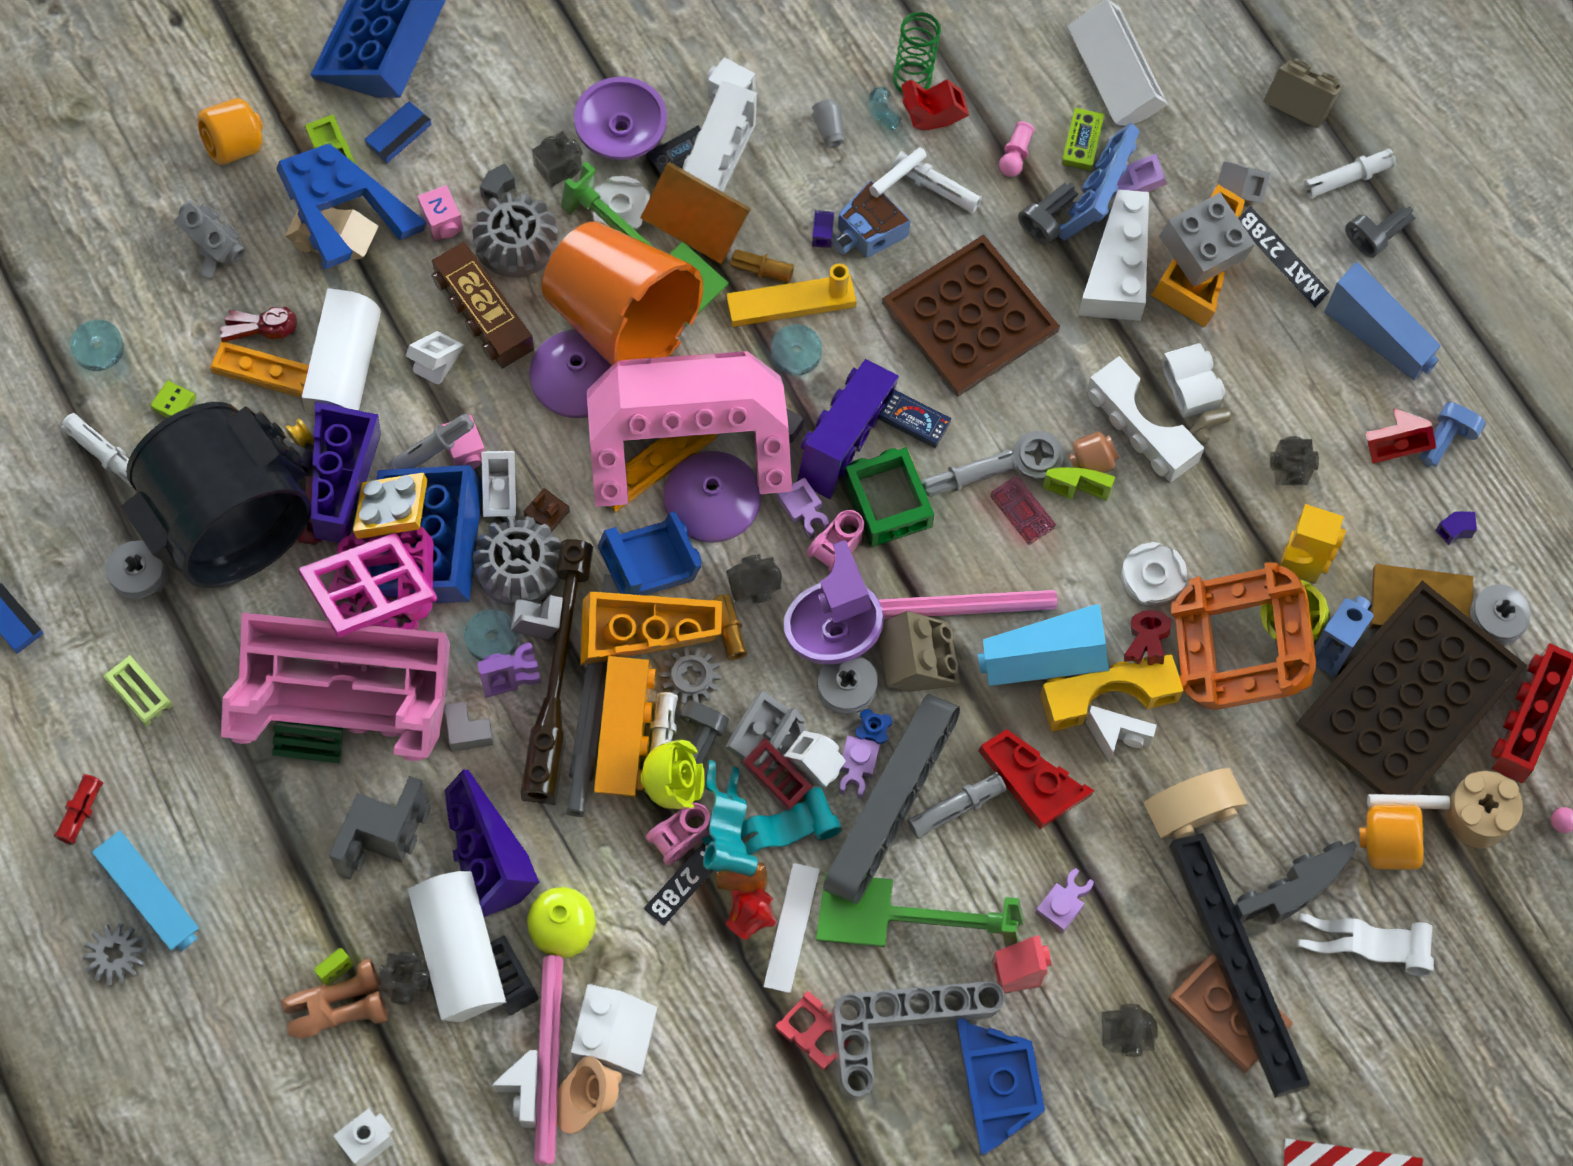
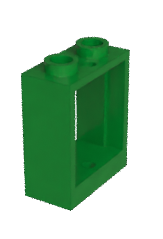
M907 447L899 450L896 448L887 449L877 457L868 460L860 458L845 467L844 481L856 511L863 518L864 530L871 548L932 528L934 512ZM902 467L918 507L876 521L860 480Z

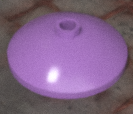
M611 77L593 84L581 95L575 107L574 124L579 139L593 153L612 160H629L648 153L660 142L667 127V110L660 94L647 83L630 77ZM618 128L626 129L625 131H617Z
M575 329L563 331L547 339L535 352L530 364L531 387L537 399L548 410L569 418L588 417L587 389L611 365ZM573 361L582 362L579 366L571 365Z
M705 451L687 457L674 467L665 483L664 506L667 515L675 511L679 520L685 523L688 537L697 541L715 543L737 537L751 526L760 509L761 494H759L755 473L744 461L725 452ZM710 484H715L718 486V488L713 491L708 490L706 487Z
M820 583L811 586L792 601L784 618L786 639L790 647L799 656L811 662L838 664L855 659L868 651L881 634L884 616L878 598L871 590L866 588L869 593L872 610L834 623L830 612L824 614L817 598V595L822 593Z

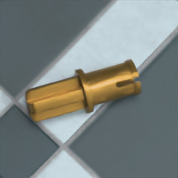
M737 249L733 252L731 258V266L733 268L758 274V278L761 279L765 276L789 284L794 271V264L768 258V254L760 256Z
M729 594L718 595L713 601H722L721 636L727 653L726 656L728 660H738L748 654L740 630L742 622L737 619L731 596Z

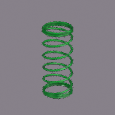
M914 12L905 17L901 24V35L897 48L898 54L894 66L893 84L902 94L903 90L897 83L896 76L904 83L907 81L900 77L898 74L899 70L910 75L927 73L928 76L925 79L916 81V83L920 84L928 80V83L923 88L926 90L930 88L941 34V25L934 16L925 12ZM916 16L927 17V18L931 19V20L935 23V25H934L933 23H931L929 20H926V19H924V18H915V17H916ZM922 20L934 28L936 37L923 28L912 27L904 31V27L910 21ZM911 30H921L931 36L933 40L928 42L920 37L908 38L905 33ZM911 39L920 40L925 43H917L912 41ZM907 42L912 46L904 48L902 44ZM928 46H929V47L931 48V50L926 51V50H924V49H922V48H919V47H928ZM908 49H918L924 53H911ZM903 51H905V52L908 53L909 55H913V56H905V57H903V56L901 55V53H902ZM927 55L929 59L925 61L917 56ZM915 58L922 61V63L916 61H907L905 59ZM914 65L922 68L924 71L913 73L906 71L903 67Z

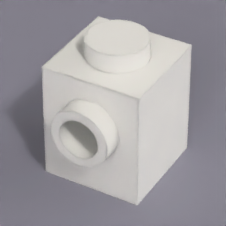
M725 57L718 66L714 65L710 69L706 77L708 96L713 101L722 80L755 91V73Z
M803 731L784 755L809 783L825 787L837 778L839 770L846 762L838 752L839 746L832 739L822 734Z
M369 1109L333 1135L355 1166H365L393 1144L388 1135L393 1131L392 1127L381 1113L374 1117Z

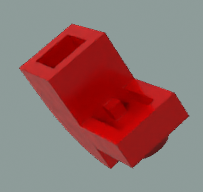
M912 79L901 84L904 94L902 103L910 114L912 125L916 129L932 130L943 128L969 116L962 89L948 79L927 90Z

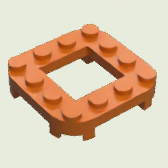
M1272 562L1264 563L1265 568L1204 581L1200 576L1188 581L1189 585L1181 591L1176 602L1172 601L1171 614L1175 617L1181 668L1179 678L1184 691L1198 706L1212 710L1225 709L1289 697L1311 686L1316 669V656L1308 595L1303 583L1288 568ZM1272 603L1279 657H1276V662L1217 673L1211 615Z

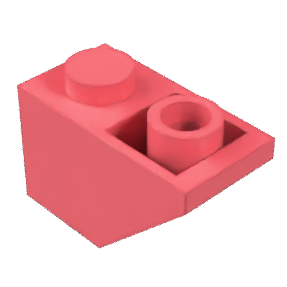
M1040 935L1033 936L995 952L992 963L997 984L1000 985L1004 993L1041 986L1044 976L1047 975V967L1051 966V957L1048 946H1042Z

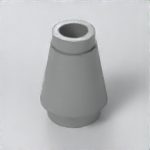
M834 99L817 102L812 106L813 113L811 116L823 140L826 142V146L833 148L844 143L841 106L837 105Z

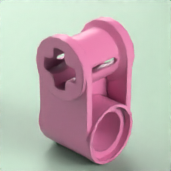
M845 510L839 513L824 532L820 533L811 543L806 555L810 558L815 557L828 567V572L831 573L835 564L833 544L846 540L851 553L861 544L864 533L862 516L854 510ZM846 525H852L857 531L852 534H846L841 528Z
M691 803L695 805L693 808L681 809L669 819L656 825L646 835V840L649 843L653 842L664 856L663 862L665 865H670L679 860L691 848L701 842L703 837L709 835L710 813L704 805ZM693 816H699L705 820L704 824L699 828L689 827L687 821Z

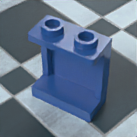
M675 511L668 513L663 522L619 534L616 527L604 530L597 545L620 594L649 595L695 580L702 563L698 550L693 548L688 538L685 523L679 520Z

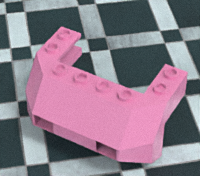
M748 351L619 360L587 389L595 507L628 504L623 443L625 440L754 431L759 494L792 492L789 428L782 379L779 374Z
M242 613L239 678L222 699L221 737L231 738V741L234 743H251L252 740L256 741L271 720L348 728V731L351 733H366L368 730L381 731L382 735L388 737L400 736L394 747L393 755H402L403 759L409 761H420L423 758H428L440 735L448 682L450 651L448 637L446 633L371 625L337 637L328 621ZM291 657H295V658H305V659H315V660H321V661L292 659ZM387 667L405 668L406 670L392 669Z

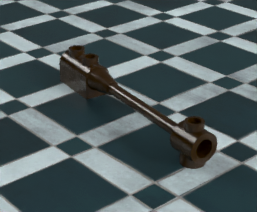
M563 540L560 546L556 574L560 579L565 580L560 627L556 633L547 696L544 698L535 725L530 731L520 793L522 801L556 805L566 743L565 734L562 729L560 694L578 583L589 580L594 549L590 543L583 540Z

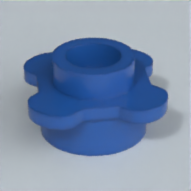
M870 709L863 710L860 713V726L855 730L856 736L859 739L874 741L877 744L885 743L888 740L887 729L893 722L891 716L888 714H875ZM875 724L877 728L873 729L871 725Z

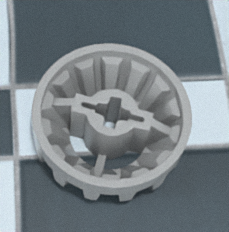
M512 192L505 193V199L503 200L490 199L486 209H479L476 214L477 221L472 225L473 242L479 260L492 272L506 277H524L540 271L547 265L558 246V230L553 212L547 210L544 201L537 200L535 202L532 200L531 195L524 193L522 198H514ZM513 208L524 209L532 214V216L526 218L524 215L514 212ZM502 212L500 228L492 230L495 217ZM536 222V229L530 237L528 224ZM501 234L502 241L499 240L496 236Z
M514 516L507 517L505 523L497 525L496 522L489 525V532L479 536L476 551L473 552L474 570L480 587L490 598L508 606H514V602L517 599L535 603L543 600L553 592L560 581L556 574L560 552L559 539L551 533L548 525H539L535 523L534 518L528 516L526 520H516ZM521 533L529 537L524 541L521 539L509 540L506 536ZM534 540L540 548L538 562L533 559L530 547ZM495 548L504 562L500 567L494 559Z

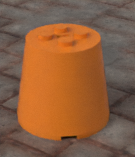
M593 221L582 224L574 229L557 246L543 274L542 294L544 299L612 366L619 360L669 357L680 345L681 341L677 338L686 324L692 325L698 314L703 296V279L699 270L691 264L605 224Z

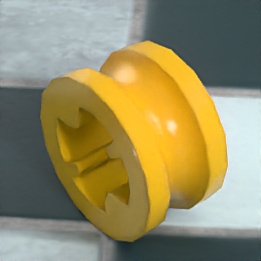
M301 419L295 421V426L291 427L288 425L285 427L294 444L305 448L306 444H314L311 432Z

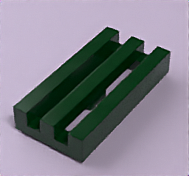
M275 721L273 724V731H275L273 736V756L340 763L342 759L343 728ZM283 732H285V733H293V734L310 735V736H318V737H326V738H335V742H334V741H326V740H317L316 738H313V737H305V736H304L303 738H301V737H293V736H284V735H283Z

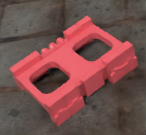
M807 990L803 998L782 1021L776 1024L775 1028L791 1043L794 1041L795 1045L805 1054L808 1053V1058L822 1071H825L835 1060V1052L831 1056H826L815 1046V1043L826 1031L833 1033L831 1013H827L826 1008L822 1009L823 1003ZM800 1008L806 1009L815 1017V1022L804 1033L798 1032L789 1023L790 1018ZM846 1040V1041L844 1042V1048H845L852 1040Z

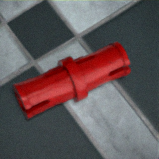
M83 774L72 801L68 800L65 805L67 811L57 832L54 834L56 839L70 845L75 844L85 819L90 818L93 813L91 807L101 786L104 784L103 781L94 776Z

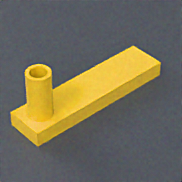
M840 263L831 267L828 278L726 294L732 327L856 307V297L851 275L847 266Z

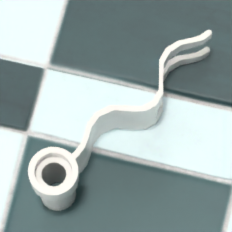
M1300 913L1299 921L1307 923L1315 929L1328 933L1353 934V937H1344L1329 942L1298 939L1297 947L1321 954L1353 952L1367 960L1380 963H1405V972L1413 976H1431L1434 972V958L1431 957L1432 925L1428 923H1413L1411 930L1379 929L1354 918L1322 920L1307 914Z

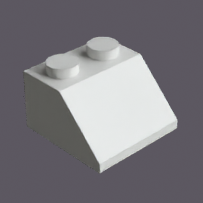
M587 984L571 1050L573 1062L578 1063L583 1057L592 1056L611 1070L642 1076L657 1007L622 991Z

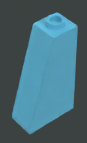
M1100 604L1091 605L983 639L984 653L978 654L980 673H987L989 686L1109 671Z
M121 830L92 851L95 859L170 951L177 947L182 952L198 939L194 933L199 930V927Z

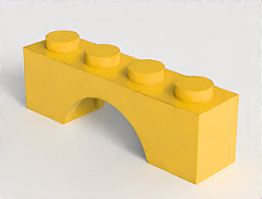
M1169 654L1164 656V664L1154 663L1149 666L1146 656L1139 665L1121 661L1111 665L1109 671L1079 674L1067 679L1065 676L1051 678L1043 684L1040 698L1050 731L1054 732L1083 725L1088 705L1096 697L1104 693L1122 692L1129 694L1139 700L1146 709L1179 702L1184 690L1173 656Z

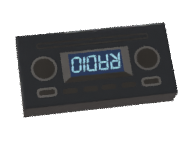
M699 125L646 153V159L659 177L668 162L681 169L683 168L687 156L691 155L697 135L701 131Z

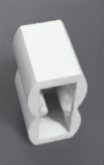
M1198 343L1164 353L1161 366L1183 418L1220 407L1225 396V388L1220 378L1216 379L1211 370L1214 364L1208 350L1205 351L1202 345Z

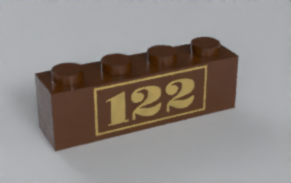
M465 242L432 260L434 273L431 274L435 285L440 291L445 289L449 294L448 301L456 314L462 313L464 315L468 331L474 338L479 336L484 343L482 349L491 362L496 360L503 369L534 351L532 334Z

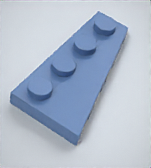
M1132 123L1114 134L1107 143L1094 166L1097 170L1092 173L1081 188L1085 193L1078 202H1074L1067 212L1071 219L1066 224L1059 226V237L1062 240H1067L1094 221L1100 222L1109 212V201L1118 191L1117 183L1127 170L1128 165L1126 162L1128 157L1137 147L1135 141L1140 130Z

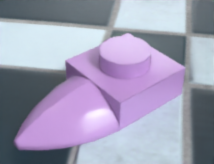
M1156 154L1128 164L1127 170L1117 183L1118 190L1149 192L1167 185Z

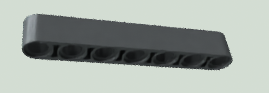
M927 694L924 697L833 862L824 882V890L853 904L860 902L958 721L960 715V707L931 694Z

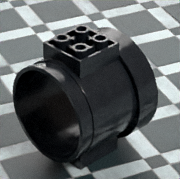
M207 402L181 410L148 432L137 444L128 460L127 478L137 493L122 504L121 508L153 556L182 572L186 580L197 587L216 588L230 585L265 569L293 546L305 530L311 515L310 501L298 485V482L307 475L300 465L304 461L294 447L290 446L288 448L283 440L287 436L277 423L273 422L271 424L261 411L256 414L247 406L239 411L228 403Z

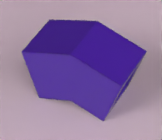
M815 210L812 235L813 247L831 248L835 212Z
M1455 511L1442 520L1435 531L1448 545L1458 538H1472L1477 531L1475 511Z

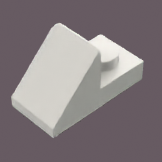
M436 331L410 344L406 357L415 361L413 366L414 373L435 384H440L462 352L464 344Z
M515 451L481 452L483 517L516 516Z
M1091 706L1086 720L1088 728L1108 761L1112 758L1117 739L1123 740L1124 744L1133 748H1142L1143 746L1149 748L1157 726L1156 724L1095 706Z
M529 1050L493 1084L495 1092L521 1093V1096H514L513 1115L514 1118H520L519 1121L522 1128L536 1127L539 1058L537 1050Z

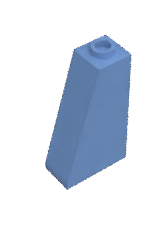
M1355 262L1336 283L1324 313L1414 381L1422 372L1428 374L1439 361L1435 356L1441 345L1362 265Z

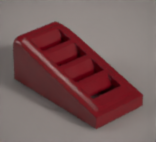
M763 738L740 762L784 811H789L812 787L766 738ZM766 751L770 756L757 768L753 763ZM775 761L778 766L766 777L763 772ZM784 771L787 776L775 786L772 782ZM793 781L796 785L784 795L781 791Z

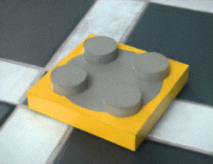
M424 472L362 482L353 529L356 538L419 530L427 487V478Z

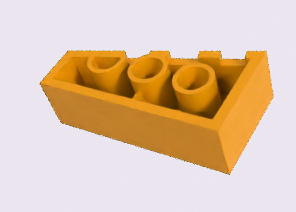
M1218 184L1210 198L1221 193L1238 218L1242 214L1245 200ZM1173 258L1151 296L1201 326L1206 327L1215 314L1225 271L1193 287Z
M589 592L583 599L580 665L608 661V656L625 658L712 642L721 635L722 601Z
M608 656L594 788L596 794L637 798L638 790H644L641 783L642 770H640L642 756L647 757L649 736H644L646 723H651L653 704L648 702L650 689L655 687L656 669H652L649 660Z

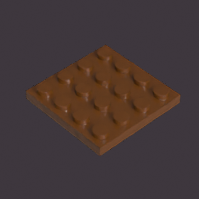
M984 234L882 299L883 306L957 397L1058 333L1060 328L1055 319Z

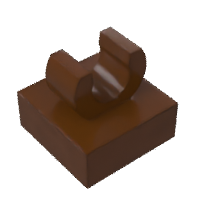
M543 488L523 513L524 517L534 518L535 523L539 525H548L552 532L570 512V507Z

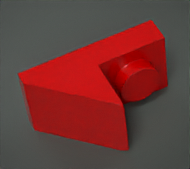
M1393 409L1396 425L1365 432L1372 464L1437 448L1431 421L1398 409Z

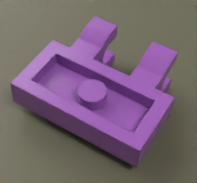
M531 642L519 646L513 657L510 654L502 655L497 653L485 657L481 662H477L486 698L517 690L518 685L541 683L539 672H537L539 671L534 654H532L534 651Z

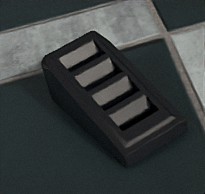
M503 935L490 942L494 957L504 951L507 953V955L495 961L498 971L511 963L513 964L512 967L499 973L501 985L518 975L520 977L502 988L506 1003L502 1005L510 1016L538 1001L539 997L507 938Z

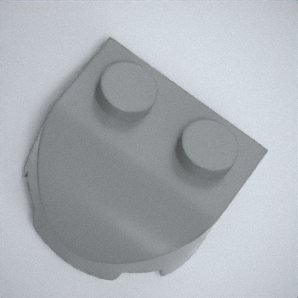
M763 690L759 691L725 748L743 760L763 738H766L784 756L802 732L806 731L803 724L805 719L796 708L788 709ZM765 751L753 764L758 768L770 755ZM774 761L765 771H774L778 764Z

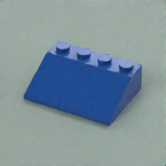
M346 0L311 72V77L376 98H400L446 0Z
M470 465L378 470L376 480L424 472L427 478V487L420 527L428 532L434 543L433 591L437 595V600L433 603L470 602L474 568L473 552L476 551L483 489L482 479ZM418 537L416 543L410 545L415 548L417 542L422 541V539ZM387 550V551L382 552V553H379V554H385V553L389 552L390 550ZM399 562L366 568L370 575L375 577L399 568ZM418 566L423 573V566ZM398 578L377 585L384 596L398 598Z

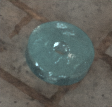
M91 320L80 325L71 337L70 348L80 366L91 371H103L111 368L121 359L124 352V341L120 331L112 323L105 320ZM102 343L99 348H92L94 344Z
M799 324L789 325L780 329L773 337L771 343L773 363L786 374L794 376L807 374L813 371L821 360L822 343L820 337L807 326ZM794 347H798L802 351L799 353H795L791 349Z
M487 609L478 612L468 621L465 627L464 638L468 651L475 659L483 661L485 657L492 654H510L511 656L518 645L519 636L517 632L511 631V616L500 610ZM491 632L497 634L494 640L486 639V635Z

